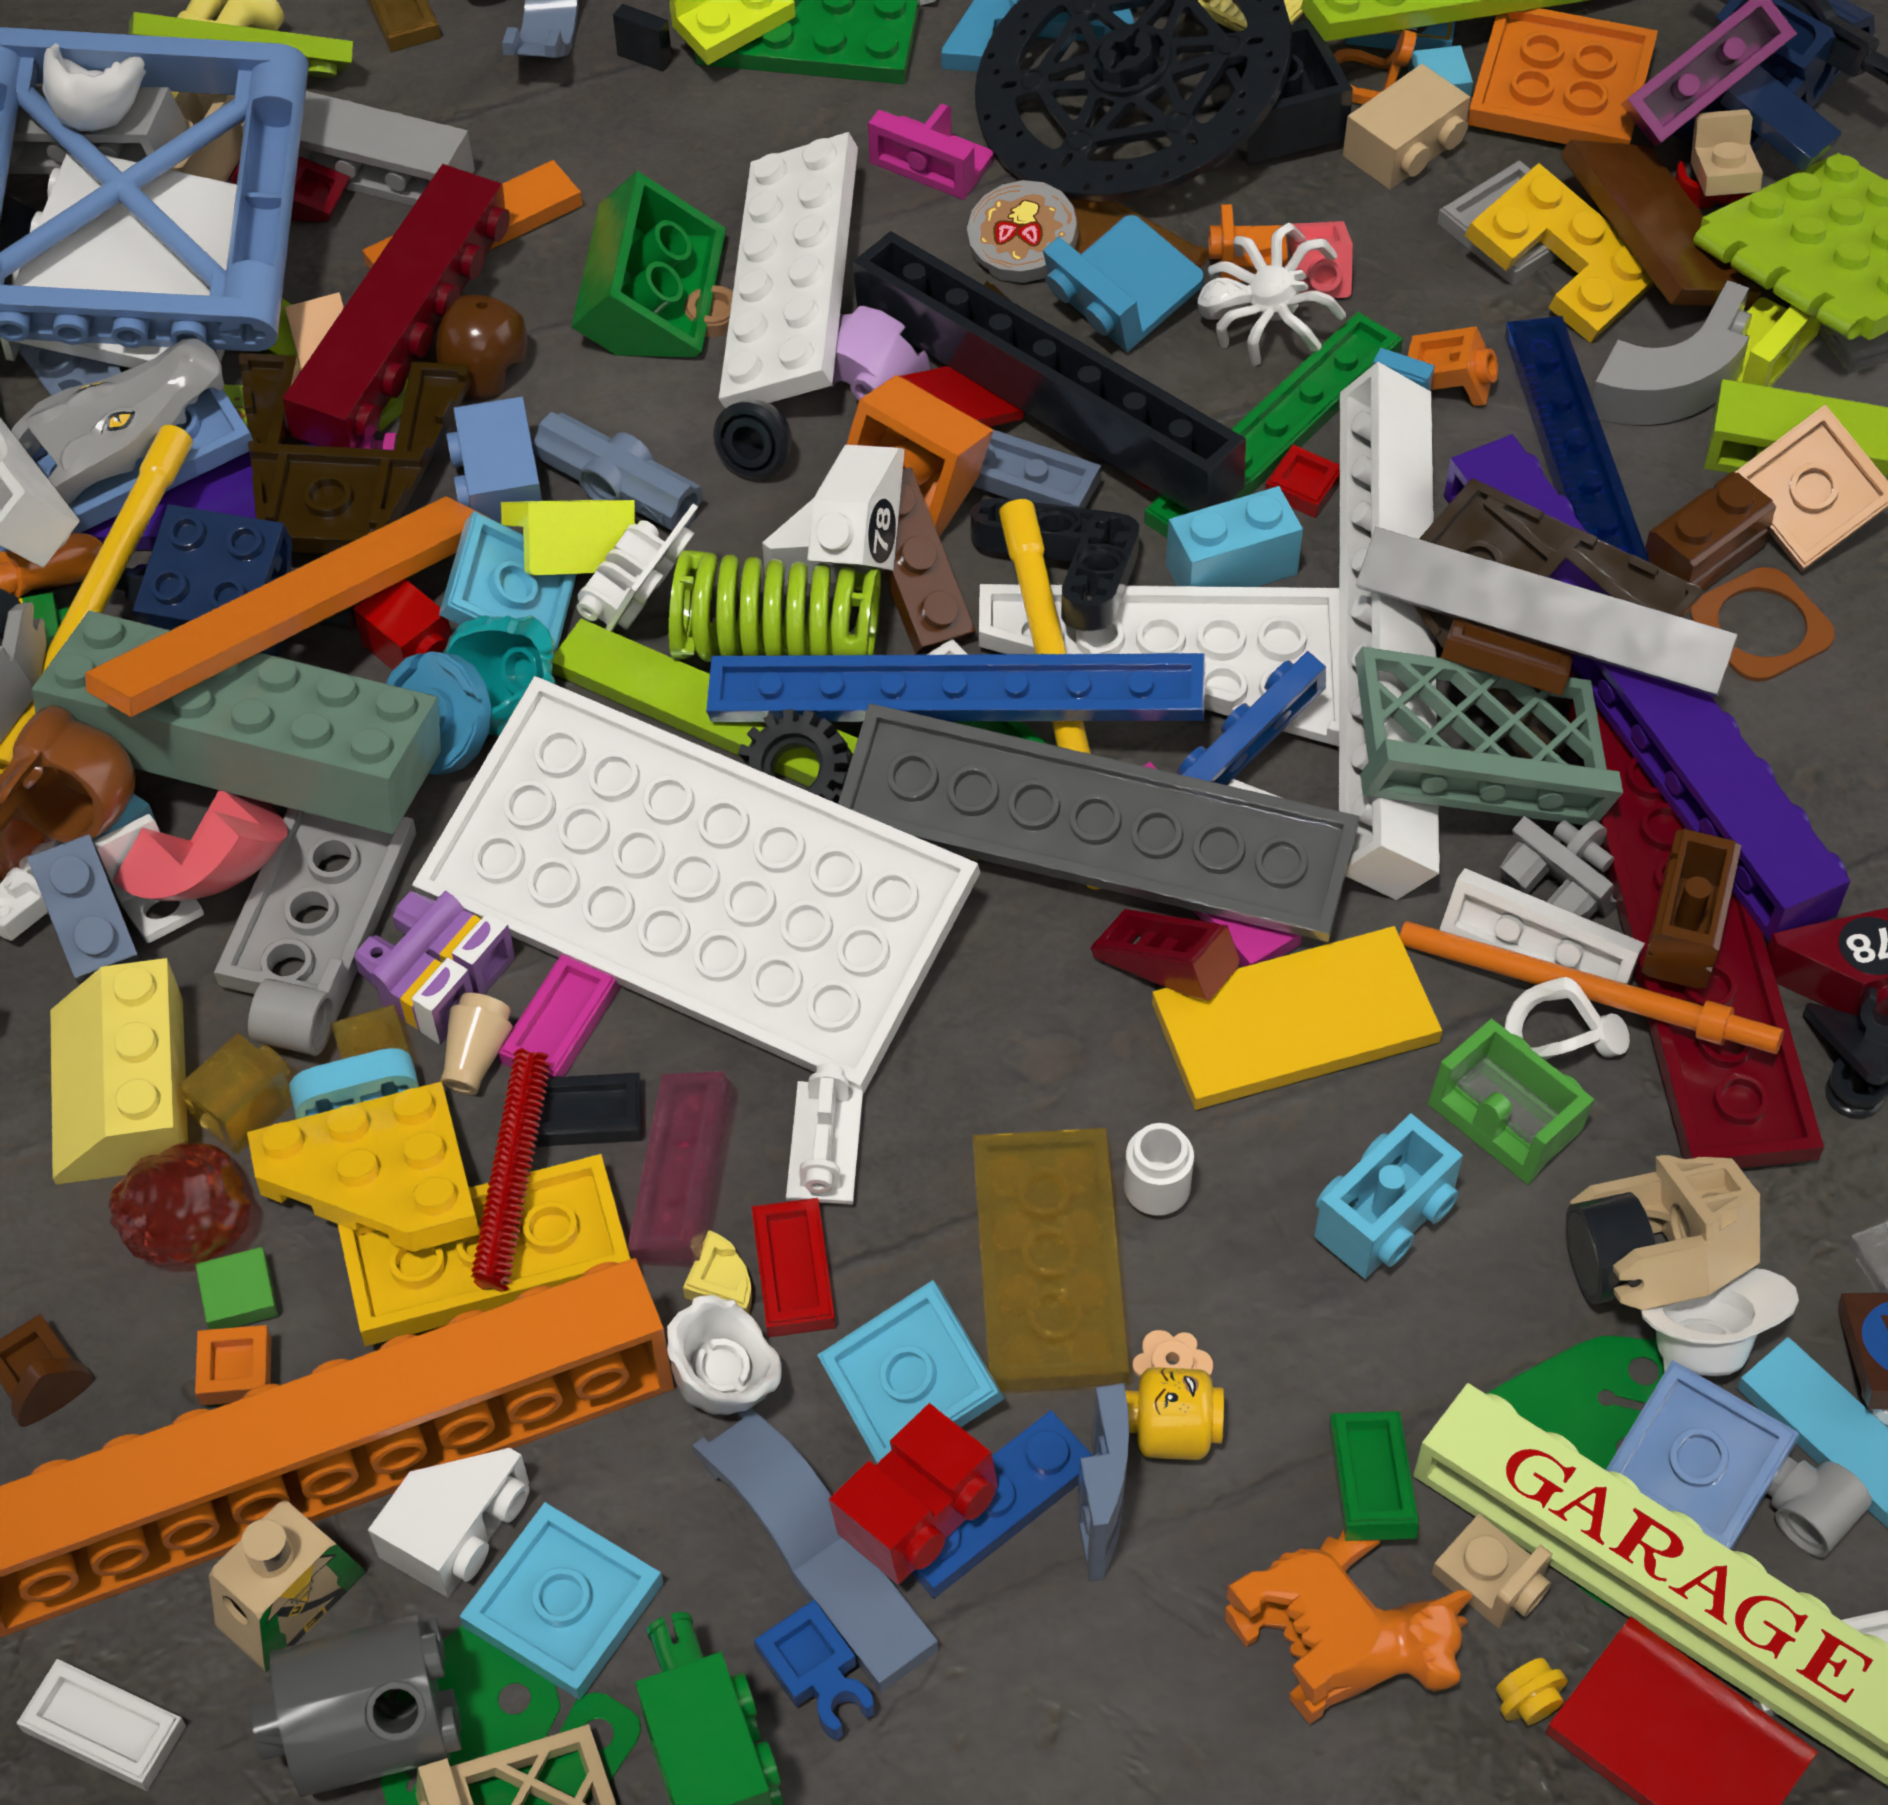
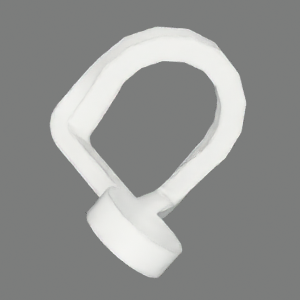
M1557 978L1535 985L1524 991L1514 1001L1507 1014L1504 1028L1511 1034L1518 1035L1523 1039L1522 1029L1528 1013L1537 1004L1543 1001L1566 998L1573 1002L1591 1030L1560 1042L1531 1048L1544 1060L1590 1043H1594L1598 1052L1608 1058L1624 1054L1629 1048V1032L1623 1019L1613 1013L1599 1016L1581 987L1571 978Z

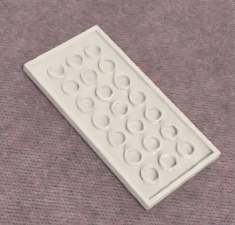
M534 676L412 886L418 894L434 901L446 890L460 902L464 910L482 919L486 913H489L508 923L511 937L558 958L560 955H564L613 977L619 985L815 1073L817 1066L820 1064L833 1063L839 1065L843 1069L842 1075L848 1080V1085L862 1090L864 1094L977 881L980 870L978 863Z

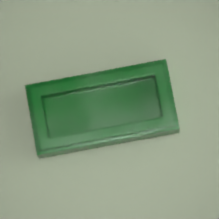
M1400 1411L1330 1413L1329 1434L1345 1541L1417 1539L1419 1521Z

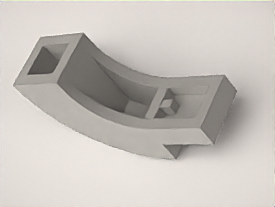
M1727 280L1701 329L1689 339L1676 345L1649 348L1636 346L1618 339L1595 381L1589 417L1624 425H1655L1692 416L1715 403L1722 379L1736 381L1742 371L1749 337L1745 335L1752 318V314L1744 311L1749 288Z

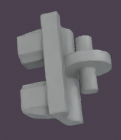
M1526 816L1512 829L1516 844L1509 851L1499 869L1502 878L1516 890L1529 894L1548 873L1562 885L1548 899L1547 903L1586 919H1589L1596 911L1606 918L1617 906V900L1611 896L1614 889L1613 883L1587 864V862H1590L1601 872H1605L1614 861V857L1600 847L1606 837L1607 829L1596 820L1590 821L1578 830L1569 822L1563 820L1556 827L1553 835L1564 842L1567 847L1555 840Z

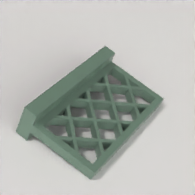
M1363 646L1355 656L1369 760L1360 773L1362 794L1364 796L1519 817L1526 816L1527 818L1556 822L1566 820L1571 824L1586 825L1593 820L1599 822L1623 794L1620 772L1607 770L1591 680L1568 677L1563 694L1560 696L1443 658ZM1377 671L1393 673L1409 689L1397 698L1378 681ZM1435 679L1450 681L1467 698L1456 707L1431 683ZM1492 688L1507 689L1524 707L1513 715L1488 691ZM1415 696H1418L1442 718L1433 728H1429L1406 706ZM1548 696L1573 699L1576 719L1570 723L1545 699ZM1473 704L1479 707L1500 727L1490 737L1463 714ZM1532 712L1557 735L1548 745L1521 722L1529 713ZM1392 717L1417 742L1386 739L1384 723ZM1450 725L1475 750L1451 748L1438 735ZM1508 734L1533 758L1526 759L1509 756L1496 743ZM1565 742L1584 759L1585 767L1567 764L1554 750Z

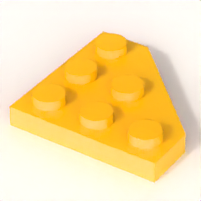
M442 1081L247 1132L255 1179L260 1194L264 1197L283 1203L288 1197L311 1205L315 1216L359 1231L365 1225L388 1234L391 1244L412 1252L475 1236L480 1232Z

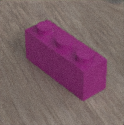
M1749 0L1622 102L1621 106L1652 146L1655 147L1797 33L1772 0Z

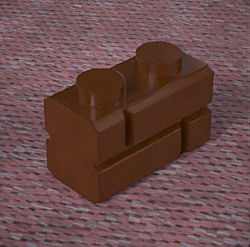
M1731 472L1718 481L1713 489H1707L1650 530L1645 546L1647 552L1643 554L1642 559L1706 590L1764 547L1769 532L1768 526L1772 523L1776 505L1770 497L1738 472Z
M1688 829L1676 830L1663 874L1642 973L1648 977L1696 989L1707 987L1721 944L1742 845L1734 840Z

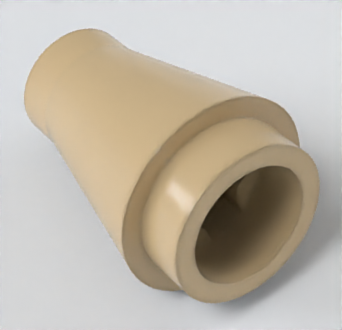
M464 993L461 995L459 1004L450 1008L444 1070L440 1079L444 1087L466 1095H476L478 1093L481 1081L513 1028L512 1024L508 1021L511 1009L504 1002L484 994Z

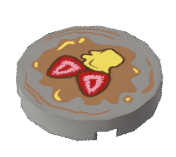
M1027 180L1002 184L985 194L972 209L967 225L972 257L980 266L979 263H981L983 267L989 269L990 275L999 280L1018 283L1044 279L1048 272L1042 250L1059 236L1075 249L1079 236L1074 207L1063 192L1044 182Z

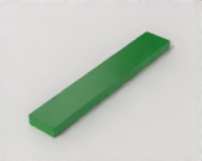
M1357 311L1321 345L1320 351L1313 352L1231 430L1246 438L1244 488L1231 500L1250 495L1272 475L1293 444L1302 447L1340 410V392L1373 366V361L1380 348L1400 353L1403 338ZM1161 494L1145 509L1144 524L1167 538L1169 519L1191 512Z

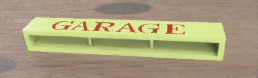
M1466 1384L1422 1442L1413 1475L1415 1478L1475 1517L1478 1514L1482 1515L1530 1553H1533L1539 1545L1544 1546L1553 1554L1549 1563L1550 1566L1628 1617L1632 1616L1683 1653L1763 1705H1767L1769 1709L1888 1786L1887 1642L1877 1636L1862 1634L1832 1615L1829 1608L1818 1598L1808 1593L1796 1592L1768 1574L1762 1564L1752 1556L1730 1550L1705 1534L1701 1527L1689 1516L1681 1512L1669 1511L1642 1494L1638 1487L1626 1476L1614 1471L1604 1470L1579 1454L1575 1446L1563 1436L1553 1432L1546 1433L1518 1415L1513 1406L1505 1399L1494 1394H1485L1471 1384Z

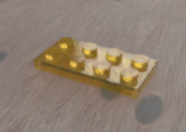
M1106 1128L973 1135V1159L988 1370L1000 1391L1128 1384L1129 1364Z

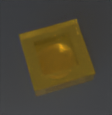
M394 1004L331 1023L341 1059L388 1048L402 1049L409 1053Z

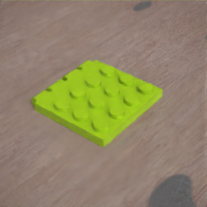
M1836 153L1811 165L1804 172L1800 170L1761 189V191L1754 192L1702 217L1701 227L1693 239L1694 245L1725 264L1731 262V267L1765 289L1773 288L1775 295L1810 316L1817 314V321L1849 340L1863 336L1870 341L1888 332V180L1859 165L1856 159Z

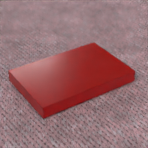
M1630 1616L1549 1723L1545 1732L1546 1735L1640 1805H1782L1818 1753L1817 1750L1632 1616Z

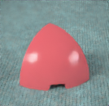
M219 790L191 840L142 827L112 882L129 894L152 900L184 901L209 897L238 885L262 868L284 842L288 834V828L279 813L268 802Z

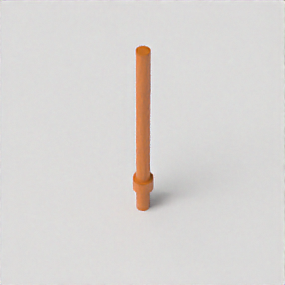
M1405 921L1400 932V938L1404 947L1535 985L1561 977L1571 978L1577 982L1590 1001L1696 1031V1038L1721 1046L1728 1040L1772 1054H1777L1781 1046L1784 1029L1734 1015L1733 1007L1708 1000L1704 1006L1410 921Z

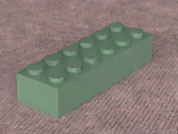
M90 610L31 689L35 713L41 708L50 705H58L68 709L76 720L90 724L114 736L128 752L134 769L389 834L395 832L441 753L437 696L263 653H258L130 717L86 692L85 672L170 630Z

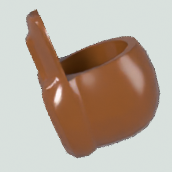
M58 705L41 708L22 728L14 743L13 758L0 775V833L12 820H22L49 838L65 843L89 834L92 840L97 839L119 821L133 798L136 775L128 752L110 733L76 720L68 709Z

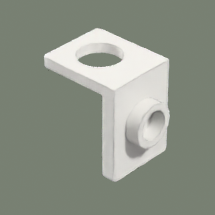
M147 814L95 840L93 844L121 907L146 943H151L203 916L204 912L196 899L179 901V907L171 915L161 919H151L146 917V913L152 905L160 900L146 899L129 894L112 882L142 827L160 832L155 820L150 814Z

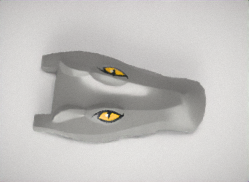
M183 339L146 363L99 381L62 390L38 402L14 425L11 432L30 457L39 450L41 445L58 465L48 477V480L67 505H69L85 488L94 483L133 471L136 461L139 458H145L161 426L184 424L186 422L185 408L187 405L196 403L199 395L208 388H216L218 391H221L224 387L221 362L213 349L200 339Z

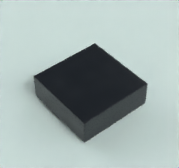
M621 4L613 14L617 55L664 72L672 62L668 20Z

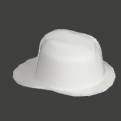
M1751 1268L1709 1296L1641 1310L1642 1318L1656 1330L1658 1350L1664 1360V1371H1666L1671 1361L1674 1360L1700 1376L1730 1375L1743 1367L1750 1355L1757 1335L1780 1324L1793 1315L1799 1303L1796 1287L1785 1277L1769 1270Z

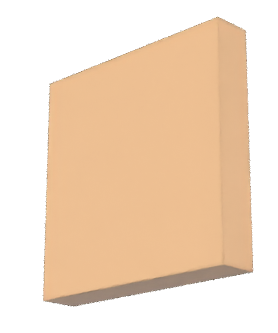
M1826 404L1735 472H1738L1773 500L1776 510L1772 523L1768 526L1769 533L1800 572L1804 571L1888 508L1887 479Z

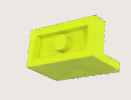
M1760 297L1747 311V313L1752 314L1751 322L1745 335L1749 337L1742 371L1736 381L1772 387L1817 336L1821 322L1817 321V314L1810 316L1793 305L1786 309L1765 297Z
M634 500L501 502V524L504 526L523 527L524 571L526 574L595 573L598 566L606 561V555L610 550L614 549L627 527L635 524Z

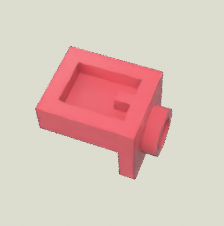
M1344 221L1293 224L1306 237V240L1298 243L1288 235V246L1292 256L1301 243L1318 238L1327 240L1337 253L1336 260L1326 259L1319 250H1310L1305 254L1296 270H1302L1307 276L1302 282L1308 285V290L1303 292L1320 291L1333 298L1349 297L1352 293L1353 243Z

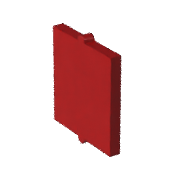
M949 366L900 376L987 427L1022 420L1025 413Z

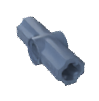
M550 412L539 424L538 432L532 442L534 457L579 480L581 487L592 500H634L636 512L673 531L691 505L694 503L696 506H699L703 499L700 485L655 462L649 449L633 435L620 432L613 438H610L563 412L558 415ZM696 511L694 512L686 527H688L690 523L695 519Z

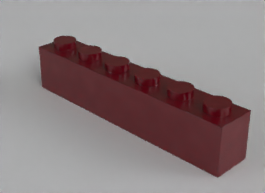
M445 164L440 166L282 399L291 437L316 446L359 448L365 438L370 439L375 434L380 422L381 413L391 398H397L402 393L408 372L410 371L411 362H416L418 357L423 358L427 355L433 342L434 333L439 327L447 309L459 298L470 279L475 280L479 276L484 264L485 255L495 241L500 242L504 238L509 226L510 213L508 209H505L502 183Z

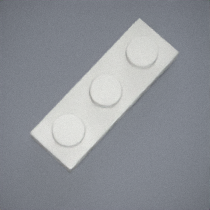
M1464 868L1456 880L1439 929L1625 984H1630L1645 943L1466 868Z

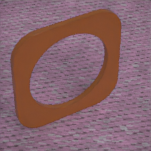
M1771 567L1755 568L1704 593L1691 607L1690 618L1692 621L1721 629L1719 625V611L1730 598L1744 592L1762 591L1773 593L1788 600L1799 610L1805 622L1806 634L1802 643L1791 652L1780 656L1763 657L1749 654L1736 646L1734 647L1729 666L1739 676L1751 681L1771 680L1824 653L1831 647L1835 637V630L1830 620L1787 574Z

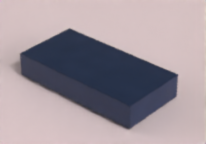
M1760 65L1756 66L1731 86L1720 101V104L1729 111L1749 110L1753 118L1752 130L1803 172L1829 151L1842 134L1839 129Z

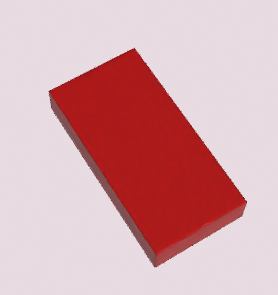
M818 1198L751 1206L767 1337L836 1329Z

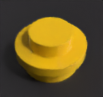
M1545 1658L1534 1659L1511 1672L1497 1685L1495 1691L1503 1701L1499 1710L1507 1721L1523 1718L1527 1725L1535 1724L1551 1715L1563 1704L1564 1700L1559 1693L1567 1685L1568 1679L1561 1669L1552 1670Z

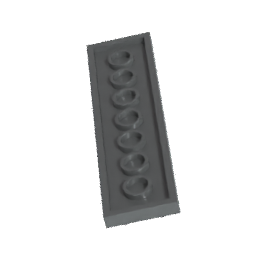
M871 703L868 705L838 802L841 806L958 855L1329 942L1360 818V816Z

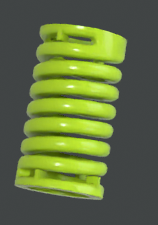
M682 550L680 552L673 577L669 611V649L672 658L685 660L692 657L695 652L705 662H711L712 656L875 654L881 595L879 569L871 568L866 573L856 574V570L852 566L845 565L841 567L837 577L833 609L828 627L831 568L825 563L815 565L812 573L810 605L805 626L808 566L804 561L793 562L789 570L786 610L782 625V602L786 567L781 559H772L766 567L763 610L759 624L763 564L758 557L750 556L743 564L740 609L736 623L735 609L739 587L740 561L736 555L727 554L721 559L719 567L716 616L713 625V622H710V608L716 581L717 555L713 552ZM854 587L855 590H862V593H853ZM851 604L852 606L859 607L853 635L849 632Z

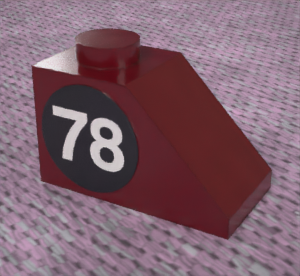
M1888 908L1772 934L1767 951L1778 985L1825 1007L1860 1016L1863 993L1867 988L1874 987L1877 988V1003L1874 1009L1881 1015H1888Z

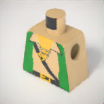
M284 1500L279 1502L262 1519L251 1523L243 1532L241 1540L213 1566L209 1574L215 1625L267 1673L270 1670V1651L295 1645L360 1580L365 1571L293 1505Z

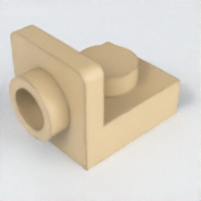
M1747 109L1699 113L1695 116L1691 165L1705 196L1761 191L1763 171L1750 145L1753 118Z
M1478 1514L1434 1563L1431 1574L1453 1592L1468 1590L1473 1596L1468 1604L1500 1629L1515 1611L1524 1617L1528 1616L1546 1595L1552 1583L1544 1576L1553 1554L1544 1546L1539 1545L1530 1555L1482 1515Z

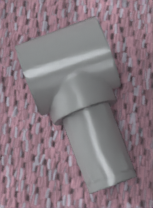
M1788 1457L1767 1492L1772 1497L1771 1506L1778 1510L1775 1516L1780 1530L1799 1549L1815 1557H1826L1872 1505L1871 1496L1860 1479L1845 1467L1831 1461H1822L1815 1468L1806 1460L1797 1463Z

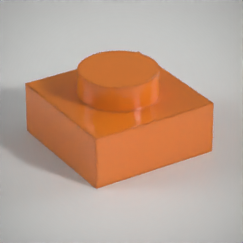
M267 1325L197 1331L195 1395L200 1406L232 1403L242 1399L248 1391L258 1386L271 1384L272 1336Z

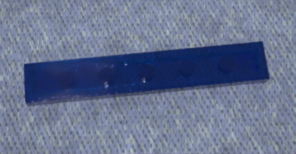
M1563 316L1507 322L1505 339L1558 494L1564 495L1569 500L1575 517L1587 533L1626 553L1650 562Z

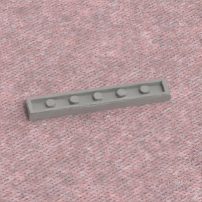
M1376 526L1356 582L1357 588L1463 619L1714 697H1718L1738 638V634Z

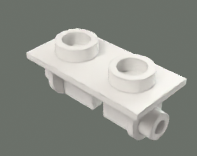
M833 1063L820 1064L816 1068V1073L809 1077L808 1082L798 1081L786 1201L818 1198V1201L821 1203L853 1204L863 1091L848 1085V1080L842 1075L843 1069L839 1065Z

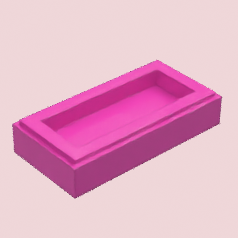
M560 955L498 1051L500 1063L511 1068L514 1063L512 1062L515 1057L514 1052L517 1049L524 1048L531 1053L542 1052L549 1055L545 1060L551 1064L547 1068L550 1071L546 1075L547 1077H564L618 993L620 985L613 977L564 955Z

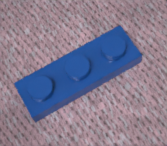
M1309 651L1305 652L1294 664L1290 660L1282 663L1266 681L1264 688L1267 691L1251 707L1247 703L1237 707L1221 727L1223 734L1208 749L1200 746L1192 751L1182 762L1177 773L1228 785L1232 778L1234 779L1326 689V666Z
M1050 1410L992 1455L998 1488L995 1490V1495L990 1505L976 1519H966L946 1538L944 1547L938 1557L926 1568L921 1570L915 1569L912 1575L935 1599L1079 1485L1080 1458L1093 1455L1054 1412Z

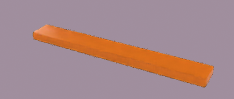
M445 496L85 672L86 692L126 715L133 717L455 554L465 521L475 510Z

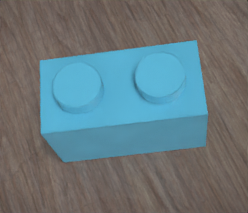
M1277 486L1169 519L1165 565L1177 586L1259 587L1298 575L1303 528L1282 490Z

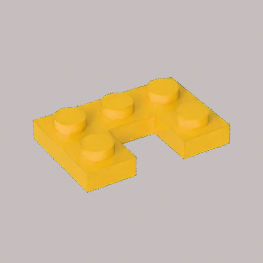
M1540 163L1473 220L1464 235L1505 271L1512 267L1539 241L1576 271L1578 275L1554 296L1548 308L1589 343H1592L1655 284L1612 225Z

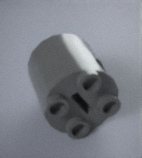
M420 1614L270 1651L269 1663L273 1696L250 1702L253 1732L262 1761L286 1755L291 1777L300 1798L415 1769L446 1758L449 1760L451 1758L450 1752L462 1749L459 1732H462V1725L454 1689L450 1688L440 1691L438 1679L445 1677L443 1661L446 1660V1654L437 1617L422 1621ZM390 1689H402L408 1691L413 1697L404 1702H394L388 1700L382 1693Z

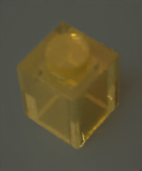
M239 1033L179 1084L192 1118L236 1155L249 1144L247 1132L270 1126L293 1105L286 1079L290 1074L287 1064L269 1046L263 1044L257 1049Z

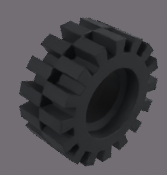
M794 709L783 710L784 718L777 720L773 714L763 718L767 726L761 731L755 726L751 728L747 735L752 739L749 747L741 744L738 755L743 759L744 765L775 777L776 763L785 752L794 748L809 749L816 753L818 757L819 772L815 781L804 790L838 804L853 753L848 748V743L825 718L819 719L811 711L804 710L803 715H798Z

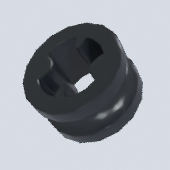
M1843 1056L1835 1062L1825 1085V1097L1830 1106L1840 1115L1850 1119H1866L1874 1116L1881 1110L1888 1094V1081L1881 1085H1873L1866 1082ZM1851 1077L1863 1080V1088L1867 1090L1866 1094L1853 1092V1083L1849 1081Z

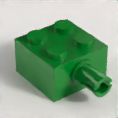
M675 1612L670 1614L674 1625V1633L678 1641L677 1644H673L664 1617H660L650 1623L646 1628V1634L652 1643L661 1672L637 1680L635 1685L649 1740L670 1804L784 1805L779 1789L781 1785L780 1777L768 1742L764 1741L753 1745L760 1742L761 1737L754 1717L757 1716L755 1704L744 1673L741 1672L730 1676L722 1651L703 1657L690 1613Z

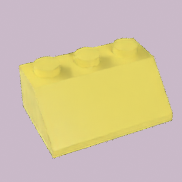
M162 958L100 967L50 1010L53 1180L56 1185L189 1166L183 998L168 959Z

